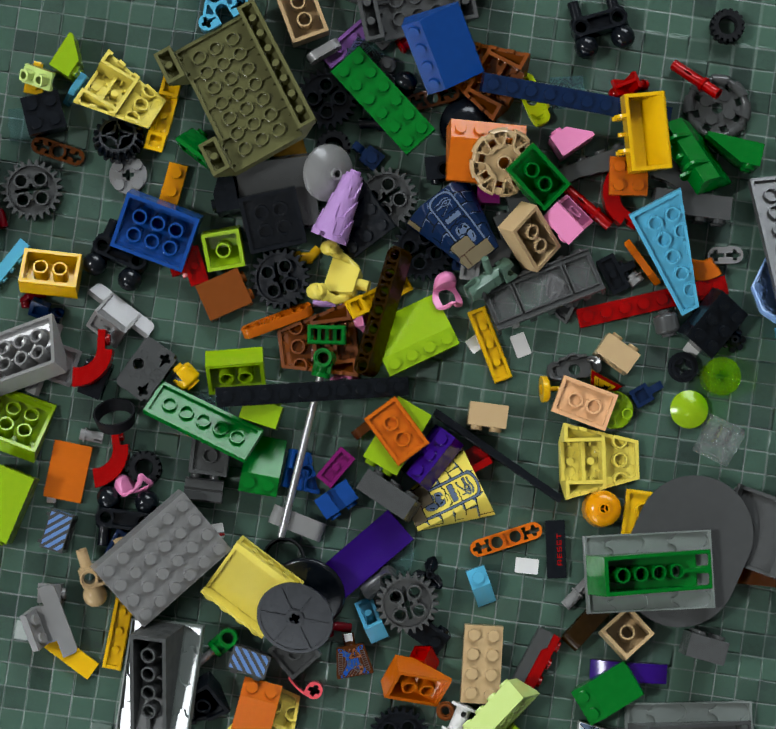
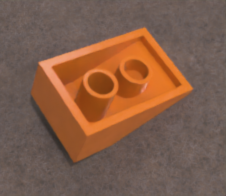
M396 654L381 679L384 698L434 707L438 706L452 682V678L419 660Z
M245 676L231 729H271L283 686L262 680L255 681L253 678Z

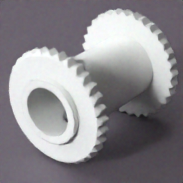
M452 701V704L456 705V709L449 726L442 725V729H463L462 725L468 720L470 713H475L476 709L466 703Z

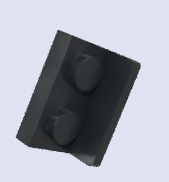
M429 618L430 625L422 624V631L418 627H416V633L409 629V636L423 646H432L436 655L439 654L443 646L451 638L448 635L450 632L442 625L437 627L432 623L434 620Z

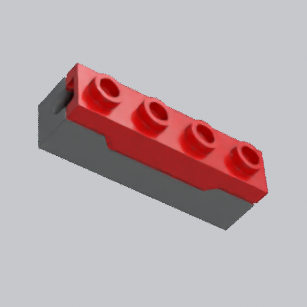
M539 626L511 679L517 678L532 688H535V686L539 687L544 678L541 676L544 669L548 670L553 661L550 659L553 652L557 653L562 644L559 641L561 638Z

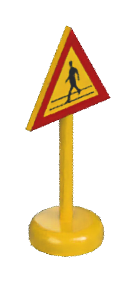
M591 369L590 385L606 391H616L623 387ZM540 376L539 397L542 403H546L550 400L551 391H558L559 386H551L547 376Z

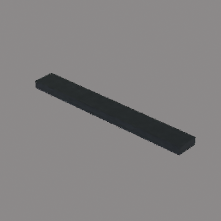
M435 409L432 414L433 417L554 501L561 502L563 499L561 494L450 417Z

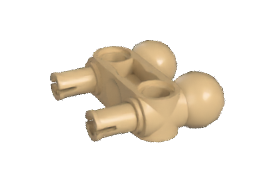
M118 537L114 539V545L123 537ZM81 548L76 550V554L80 564L78 569L80 583L84 589L83 599L87 605L99 607L107 599V590L103 586L105 583L90 567L93 563H91L87 548ZM88 573H91L95 576V578L91 581H88L84 578V576Z

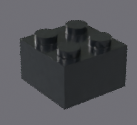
M58 89L20 98L31 139L68 130Z

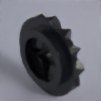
M676 353L668 362V373L677 382L691 381L698 372L697 360L690 353ZM685 359V366L690 368V370H684L680 375V369L675 365H681Z

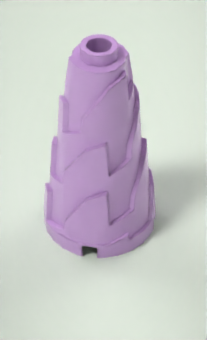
M350 169V172L346 171L342 175L335 191L332 192L325 208L322 209L315 224L312 226L311 232L336 243L347 245L358 205L357 200L363 185V177H360L361 172Z

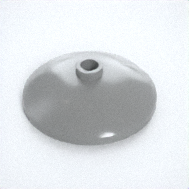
M323 144L316 147L308 155L303 168V180L311 196L317 200L328 202L342 175L346 171L350 172V169H353L348 153L338 145Z

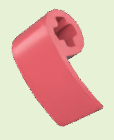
M288 677L291 684L310 699H318L322 695L323 686L319 681H310L304 690ZM317 685L320 692H315L314 695L311 694L309 687Z

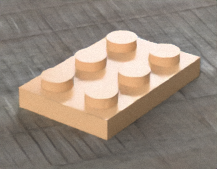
M563 375L550 411L605 431L618 395Z

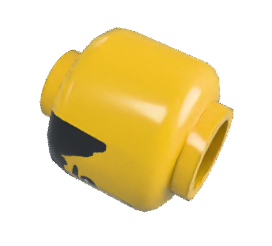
M180 362L172 369L174 373L171 379L181 390L187 389L189 391L200 381L198 379L200 376L199 372L189 362L184 364Z

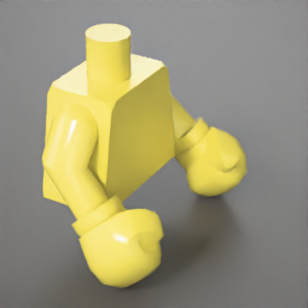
M331 240L322 242L320 245L321 253L333 258L325 283L310 284L306 288L307 296L313 300L328 301L338 305L357 296L359 290L369 292L371 281L362 279L363 274L360 266L345 254L336 242Z

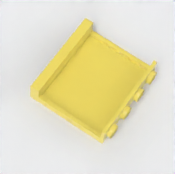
M242 535L200 593L207 600L218 605L223 612L235 618L237 623L247 627L253 635L262 639L264 635L257 621V608L262 596L278 584L287 582L303 584L304 581Z

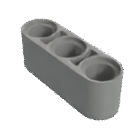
M274 504L268 522L280 527L284 507ZM291 510L287 530L320 542L327 524Z

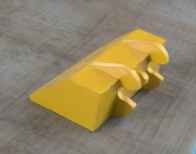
M665 91L622 95L620 97L622 114L614 115L612 122L622 121L623 133H618L617 135L618 138L624 137L625 149L617 150L615 154L616 156H626L628 174L673 168Z

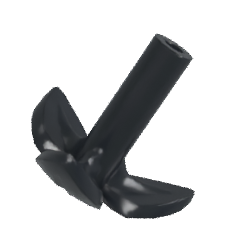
M435 556L429 557L424 563L426 572L420 569L416 570L417 578L424 575V580L428 578L431 581L430 587L435 586V589H442L443 582L441 577L433 573L438 569L437 558Z

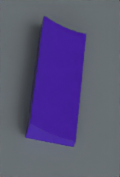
M387 510L325 564L331 567L340 577L346 599L414 539L395 516Z

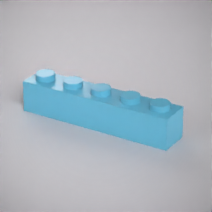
M21 238L0 263V285L8 280V275L16 270L17 264H21L24 248H31Z

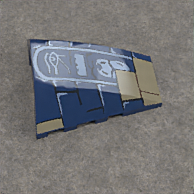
M451 182L422 204L407 222V225L418 231L419 234L430 240L435 246L442 249L467 270L477 265L482 257L488 256L499 248L470 183Z

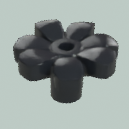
M737 329L723 345V348L729 347V352H735V348L740 351L743 348L741 343L746 342V338L741 336L742 331Z

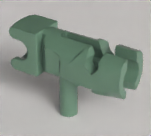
M488 256L482 257L481 261L485 271L463 286L466 296L468 298L472 297V302H475L482 298L483 292L488 294L503 282L507 284L517 278V274L511 270L514 266L511 260L503 257L495 262V267L492 268Z

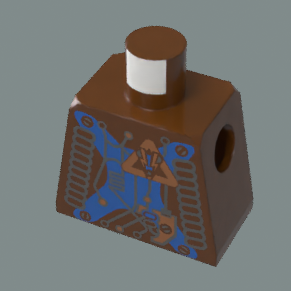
M354 632L342 634L344 645L336 648L337 679L374 673L364 642L355 643Z

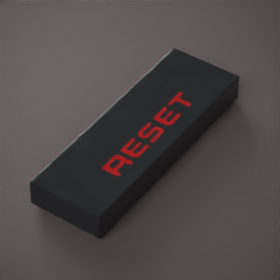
M565 520L545 521L547 579L567 578Z

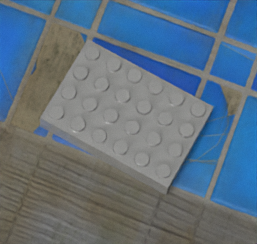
M178 489L90 567L138 623L145 627L232 549L186 494Z

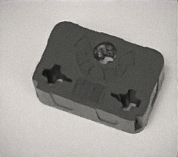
M145 338L122 372L117 376V384L140 401L148 402L161 382L167 378L175 367L178 358L153 338ZM170 355L169 360L171 362L163 365L162 357ZM143 360V368L139 367L136 369L137 365L135 362ZM147 386L146 391L148 392V394H143L141 396L140 388H145Z

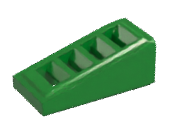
M308 325L307 344L347 345V326ZM314 329H317V340H313ZM322 329H325V340H321ZM330 330H333V340H329ZM337 330H341V341H337Z

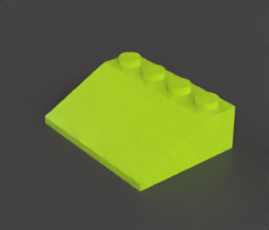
M432 295L396 311L382 359L390 377L460 344L445 312L436 309L434 306Z
M18 391L0 396V451L35 463L57 405Z

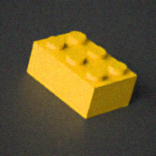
M24 248L18 278L20 292L77 299L83 271L82 254Z

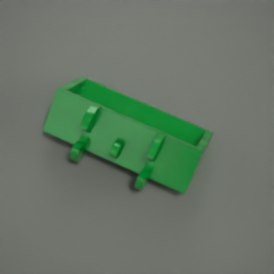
M683 118L668 122L671 155L682 171L679 175L682 181L688 180L697 195L732 183L701 135L697 133L690 122Z

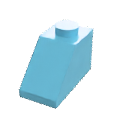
M480 565L466 570L465 573L478 607L496 601L485 566Z
M365 598L354 603L371 644L389 636L383 620L379 618L380 614L376 611L377 607L373 599Z

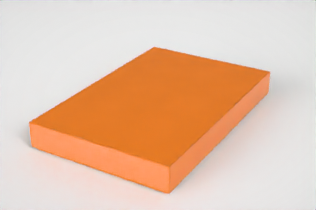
M396 396L364 418L398 466L429 444V441Z
M55 439L43 496L81 504L93 447Z

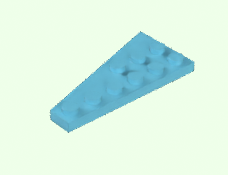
M680 187L628 215L683 316L698 308L699 302Z

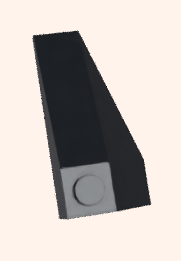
M210 671L198 678L191 725L197 724L198 721L202 720L213 721L230 712L222 686Z

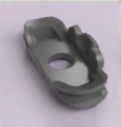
M570 353L559 358L558 361L551 362L547 366L546 373L550 381H562L563 375L574 379L591 377V369L601 374L602 364L597 356ZM577 365L580 368L579 374H570L569 367Z

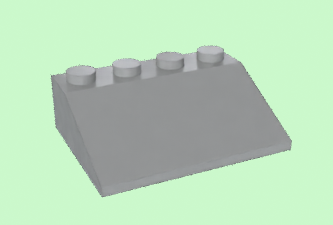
M53 313L0 332V396L67 372L66 353Z

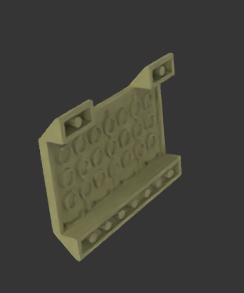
M249 0L237 7L239 16L179 50L174 51L169 45L153 54L169 86L192 85L217 138L214 136L199 144L198 147L214 178L238 176L304 139L317 121L254 0Z

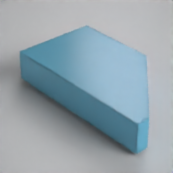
M81 72L71 85L63 101L66 106H71L81 88H84L89 82L86 74Z

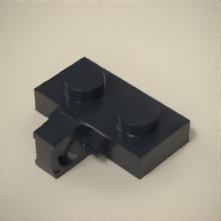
M611 253L596 261L613 296L631 287L626 277L629 276L628 271L636 267L633 260L624 264L622 260L618 262L614 254Z

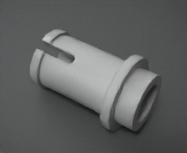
M87 427L85 429L81 428L79 440L102 444L104 433L87 430Z

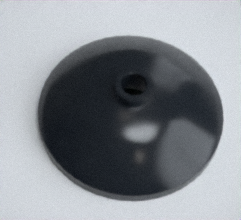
M463 97L451 102L443 111L440 119V133L446 143V127L451 118L483 122L493 121L470 99Z

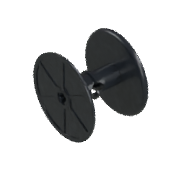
M296 558L287 561L283 566L303 580L304 583L287 582L269 589L262 596L258 604L257 621L263 635L276 647L291 653H307L321 647L330 637L333 629V620L340 614L344 606L345 590L340 577L325 563L311 558Z

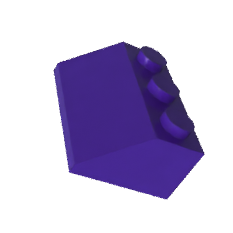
M436 424L426 436L429 444L411 456L400 469L428 491L464 446L454 436Z

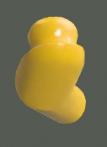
M315 245L309 252L296 251L295 257L302 255L300 261H307L306 264H311L321 251Z

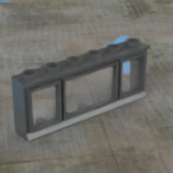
M579 248L573 251L571 255H561L555 258V261L546 263L538 273L527 269L521 271L517 278L507 284L503 282L488 294L483 292L482 297L498 336L502 335V330L511 326L513 329L520 327L521 322L529 319L530 322H534L538 319L539 315L544 313L552 315L556 312L557 308L562 306L570 308L573 306V302L580 299L588 301L591 299V295L598 292L604 295L606 288L589 249Z

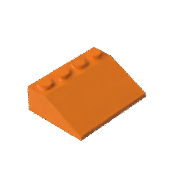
M451 118L446 127V181L477 184L475 178H472L469 168V159L472 158L473 154L471 150L476 141L481 136L484 137L489 134L490 130L496 128H508V130L512 131L516 129L526 135V126ZM506 138V143L511 144L512 138ZM494 140L488 143L490 148L496 145ZM524 147L519 149L521 153L525 150ZM480 154L479 161L484 162L485 155ZM506 157L501 158L499 161L501 168H505L509 164V160ZM486 171L481 174L483 178L489 176ZM497 181L496 186H502V182Z

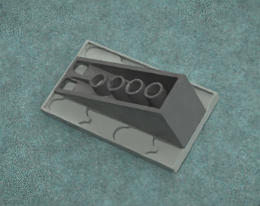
M134 617L131 619L115 729H191L200 660L203 652L205 625L153 619L143 627Z
M752 701L629 703L624 707L625 729H753Z

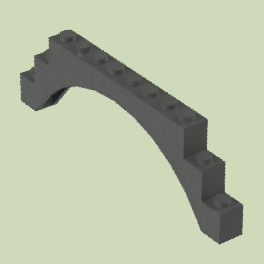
M621 142L613 145V149L609 151L602 149L595 152V156L590 158L586 155L576 159V163H563L559 165L558 170L570 183L599 174H608L609 157L616 156L615 152L625 149V145ZM673 157V168L648 172V178L664 183L674 190L681 187L682 191L695 192L688 180L682 181L679 177L681 173ZM521 190L516 195L504 197L509 212H506V210L495 213L496 216L492 219L499 240H496L499 248L488 255L492 268L495 267L494 263L501 258L506 257L510 259L512 252L497 227L521 201L531 203Z

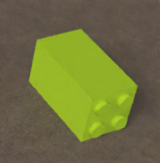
M398 396V401L421 432H423L432 415ZM376 435L363 455L366 458L365 463L374 468L376 465L383 468L381 472L389 477H392V475L397 476L404 462L399 466L396 464Z
M0 464L1 546L14 542L40 481L36 477L5 464Z

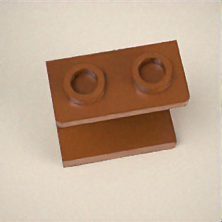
M235 268L195 286L211 322L253 304L252 299H255L251 288H246L244 282L247 281L243 270L239 272L238 268Z

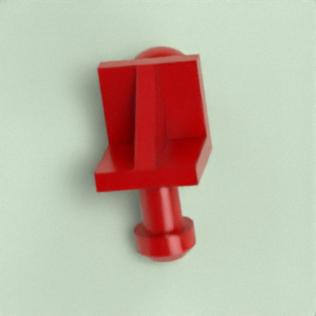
M632 71L625 80L612 79L611 84L613 88L609 90L608 95L620 98L624 94L637 93L639 90L646 91L649 88V82L647 79L639 81L636 71Z

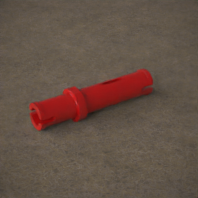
M678 60L671 64L670 69L695 85L700 92L704 91L716 100L722 94V89L711 83L709 78L700 76Z
M571 185L563 192L564 195L567 194L592 220L605 230L613 223L611 219L601 212L602 209L600 207H595Z

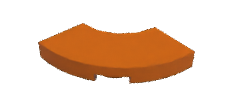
M631 240L625 241V247L653 285L657 286L660 284L661 281Z
M711 257L705 260H695L692 258L695 280H709L722 274Z

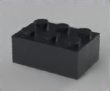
M713 287L701 301L699 307L692 312L677 332L699 353L713 359L748 314L724 291Z

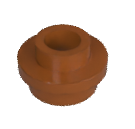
M449 701L439 703L436 708L437 716L444 721L450 720L455 711L454 705ZM444 707L449 708L448 714L442 712Z

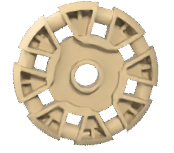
M496 128L490 130L486 136H481L471 150L473 152L472 158L469 159L470 173L472 178H475L477 181L476 185L489 195L496 194L499 197H509L518 194L520 189L516 184L513 185L512 178L505 170L507 167L501 168L499 161L501 158L506 157L509 160V166L521 154L519 149L522 147L526 149L530 145L531 140L522 132L516 129L514 131L508 130V128ZM506 138H512V143H506ZM494 140L496 145L490 148L488 143ZM480 154L485 155L484 162L479 161ZM485 171L489 175L487 178H483L481 175ZM497 181L502 182L501 187H496Z

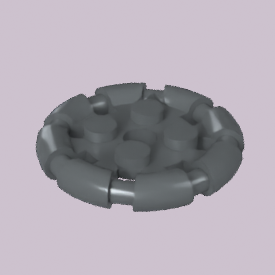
M712 74L711 77H708L711 83L722 89V94L717 100L704 91L700 92L692 84L688 95L684 97L683 114L686 115L687 121L690 122L698 134L704 137L708 132L702 128L704 123L711 126L709 131L733 137L738 136L745 129V124L751 117V102L748 101L747 96L749 94L740 82H735L729 79L730 76L722 74ZM725 85L732 88L730 93L727 90H723ZM696 94L701 96L699 102L694 99ZM740 99L742 105L736 106L735 100ZM719 104L722 107L721 113H714L712 105ZM697 111L699 117L694 118L693 112ZM735 115L740 118L738 122L732 120ZM725 126L727 131L721 133L720 128Z

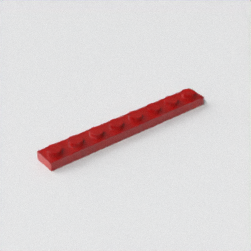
M725 275L695 282L698 301H702L713 287L724 291L727 295L729 294ZM663 289L584 307L575 311L579 328L676 307V304L669 290Z

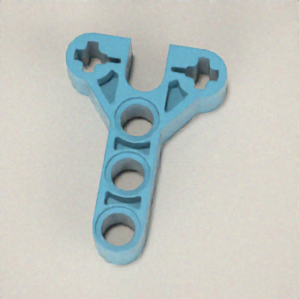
M205 0L203 15L198 21L201 31L207 34L222 25L217 16L219 9H228L234 19L240 15L237 10L238 3L244 4L248 0H219L218 2ZM205 21L210 23L211 26L209 28L205 26Z

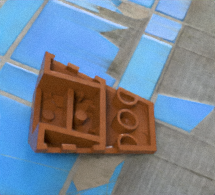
M474 42L484 72L525 80L529 68L530 53ZM483 72L455 85L493 122L510 108L514 100L512 97L480 92Z
M344 303L277 330L281 368L312 372L315 351L320 348H326L333 351L336 355V363L332 368L331 374L359 377V374L354 369L359 350L358 332ZM346 325L347 345L307 344V326ZM314 329L313 340H317V329ZM322 329L321 340H325V329ZM333 330L329 332V340H333ZM337 330V341H341V330ZM327 353L321 357L322 363H326L329 359Z

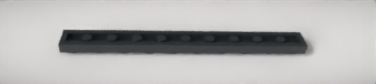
M408 376L215 387L216 407L409 396Z

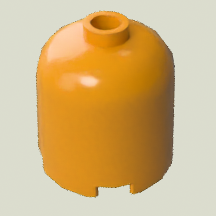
M597 490L585 497L582 502L581 511L583 518L594 527L603 528L614 524L621 514V504L615 494L607 490Z

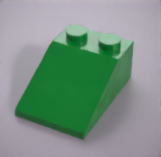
M191 128L179 135L175 140L180 149L210 171L198 147L199 144L208 140L206 138L208 135L199 128L197 131Z
M708 131L704 135L703 140L732 166L739 168L740 172L750 174L751 171L754 172L760 167L765 144Z
M533 142L505 169L524 196L532 204L537 205L541 211H545L571 185Z
M264 436L260 438L247 461L243 463L238 491L277 497L287 440Z
M625 660L577 685L571 692L591 726L645 694Z

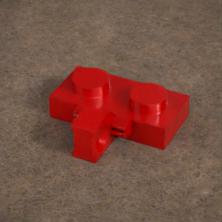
M198 245L192 247L182 273L170 269L172 277L182 275L183 279L188 278L191 287L209 280Z

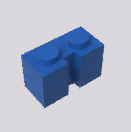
M345 479L315 499L314 502L326 520L331 518L333 521L341 515L340 511L347 507L349 510L358 504L356 502L358 496Z

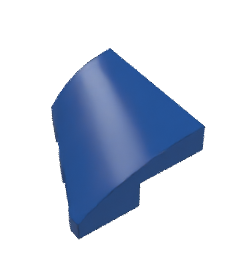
M296 449L288 450L281 487L289 488L298 454ZM306 452L297 490L319 495L320 490L315 479L316 473L312 466L311 453Z

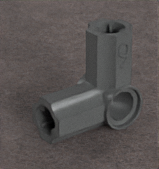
M383 566L379 573L360 586V590L366 599L371 600L377 596V592H383L380 589V585L386 586L385 575L393 574L396 578L399 577L393 566ZM402 586L404 602L408 600L405 586ZM397 591L391 593L394 599H398L401 596Z

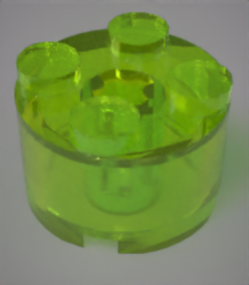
M717 357L708 361L702 367L699 380L703 389L709 394L725 396L738 388L741 381V372L735 361L726 357ZM720 372L721 375H724V379H721V382L719 378H716V375Z

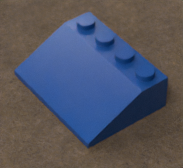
M459 1L404 18L402 29L428 95L446 90L484 72Z
M131 189L127 192L110 246L182 273L204 215Z

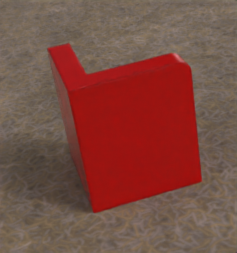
M414 646L409 657H413L436 670L439 660L432 646Z

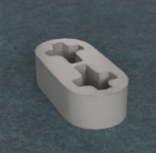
M334 38L308 53L306 58L311 65H315L339 51L342 46L338 39Z
M736 246L713 247L706 253V259L710 258V255L716 251L717 254H723V257H719L717 261H714L716 265H731L739 263L743 259L744 254L741 248ZM735 250L739 257L733 260V257H726V254H731Z

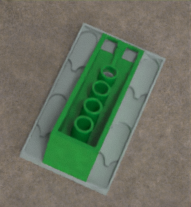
M711 530L582 536L586 614L716 608Z

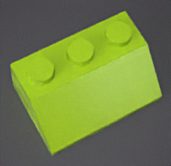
M263 347L205 351V369L209 395H216L215 387L266 384Z

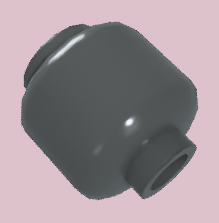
M669 309L658 311V315L653 317L655 332L657 335H661L662 338L676 335V331L680 329L676 312H670Z

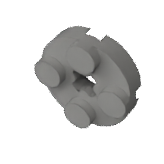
M129 157V162H126L124 159L121 164L118 163V160H115L109 171V180L117 191L127 195V192L131 189L140 191L148 180V172L141 160ZM128 170L134 174L133 177H130L129 181H127L126 177H123V174Z

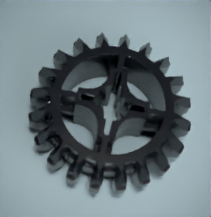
M110 115L108 116L109 120L102 118V124H97L98 130H94V137L92 138L98 155L103 156L105 161L110 159L112 164L115 160H118V163L121 164L124 159L126 162H129V157L135 159V153L140 154V148L144 146L145 136L143 128L118 118H112ZM106 145L114 146L116 149L109 148Z

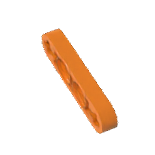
M310 302L301 303L292 308L248 323L241 328V332L245 339H251L313 315L314 311Z
M529 522L474 540L470 545V551L474 556L482 557L539 538L542 534V527L537 522ZM531 525H534L535 528L538 527L539 531L536 532V536L530 533L526 535L528 539L524 540L521 528L525 527L524 530L528 531L531 529ZM512 531L520 533L519 541H511L510 533ZM494 537L502 539L501 547L495 548L492 546L491 541ZM488 539L491 551H487V547L481 549L482 553L480 554L473 550L476 547V543L484 545L486 544L484 540Z

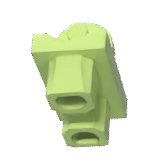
M25 63L24 69L20 70L19 80L46 91H53L52 84L56 72Z

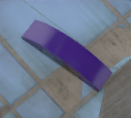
M590 659L589 679L620 662ZM626 662L638 683H667V664Z

